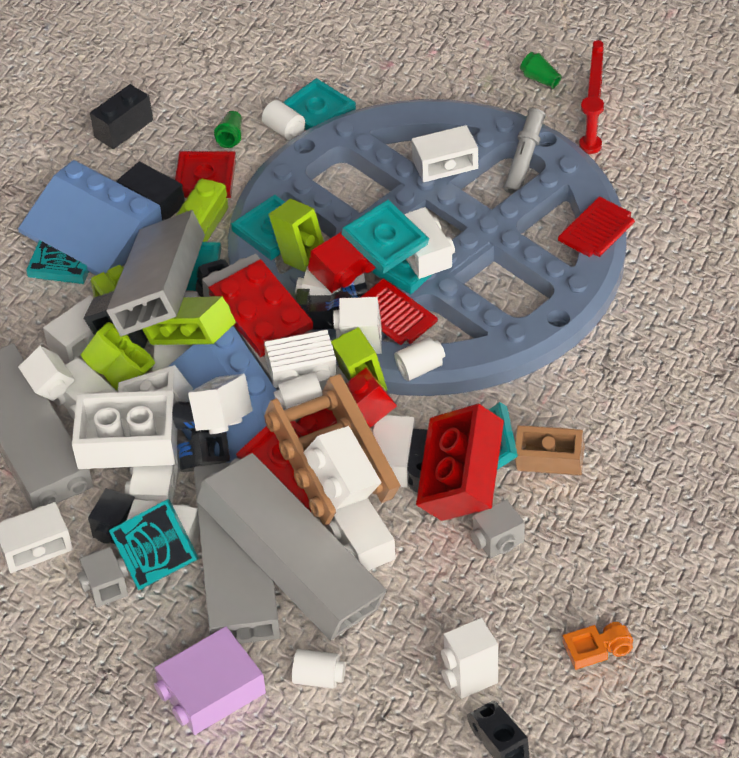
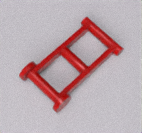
M600 40L593 42L588 97L584 98L581 102V111L586 114V133L580 139L579 147L587 154H595L602 149V140L597 136L599 115L604 111V102L600 99L604 43Z

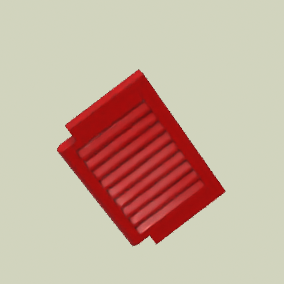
M599 196L558 236V241L588 257L593 254L600 257L635 223V220L631 218L630 211Z
M384 278L361 296L378 297L382 332L399 345H402L405 341L412 344L438 322V317Z

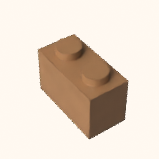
M517 426L515 443L518 457L515 458L517 471L582 475L585 450L583 430Z

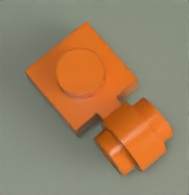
M612 622L606 625L601 634H599L596 626L592 625L562 635L563 645L575 670L608 660V652L620 657L628 654L633 648V638L627 626L622 625L620 622Z

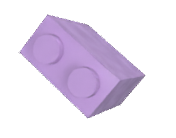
M227 626L155 667L157 682L154 683V687L158 695L164 702L170 701L173 705L172 712L181 726L187 725L194 735L266 693L263 673Z

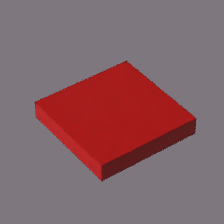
M180 151L175 180L183 185L184 198H188L199 179L202 178L225 185L226 198H231L236 152Z

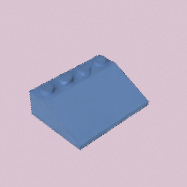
M73 160L52 177L18 230L19 233L38 243L41 240L86 264L89 272L98 275L102 272L107 273L109 269L119 264L121 266L124 265L139 230L161 222L162 217L160 205Z
M232 326L214 344H193L169 365H175L193 387V390L216 377L245 374L253 411L242 417L241 423L229 425V430L225 431L229 447V462L236 459V453L267 426L264 418L265 411L270 400L275 399L274 392L277 391L238 332ZM182 429V432L184 433L188 441H190L191 431L188 429ZM216 442L214 448L216 456H219L220 451L218 442Z

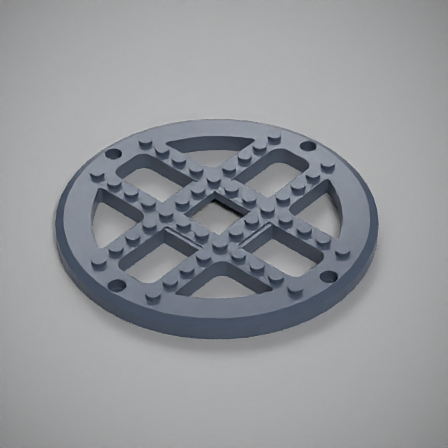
M418 99L377 104L333 117L306 130L273 153L248 181L236 203L228 233V259L230 266L241 258L257 254L291 296L296 299L298 277L304 278L305 272L292 267L285 273L280 274L275 258L273 260L268 259L232 232L231 223L274 194L285 202L291 198L314 208L320 230L330 238L342 232L343 227L387 199L403 214L424 207L428 208L462 231L452 239L455 253L452 254V267L434 273L412 294L400 288L398 289L428 311L440 314L474 339L441 343L445 352V357L442 358V366L410 381H406L399 371L394 353L412 344L399 345L395 342L383 341L388 336L382 332V354H377L388 394L437 396L483 390L511 382L539 370L574 348L594 329L606 314L616 296L622 280L626 259V232L600 257L594 254L588 257L579 252L576 265L573 267L569 266L522 235V233L565 201L569 202L575 218H578L599 196L622 207L615 189L597 163L563 134L542 124L539 133L541 140L539 145L535 146L529 165L530 168L539 174L491 210L462 189L498 162L514 158L519 142L517 136L519 131L523 130L527 116L476 102L449 99ZM467 125L478 146V169L423 182L415 164L386 144L412 141V138ZM347 163L390 192L360 213L312 179L335 164ZM496 262L549 299L525 317H512L464 284L491 263ZM315 329V330H312V331L315 332V331H320V330H325V329ZM327 329L330 340H335L336 329Z

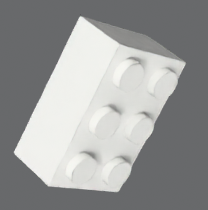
M174 390L77 394L72 447L78 469L176 465L178 429L175 427L172 415L173 405L176 402Z

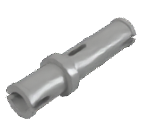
M536 108L528 109L523 130L519 131L517 136L519 140L506 183L503 186L506 192L513 194L523 186L535 146L539 145L541 140L539 133L546 117L545 112Z

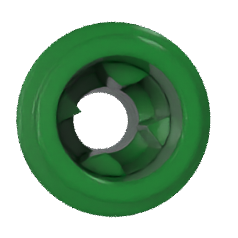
M530 52L520 66V70L524 72L525 77L549 86L552 89L559 84L562 75L540 53Z
M237 111L227 112L214 130L216 142L223 148H232L241 141L242 116Z

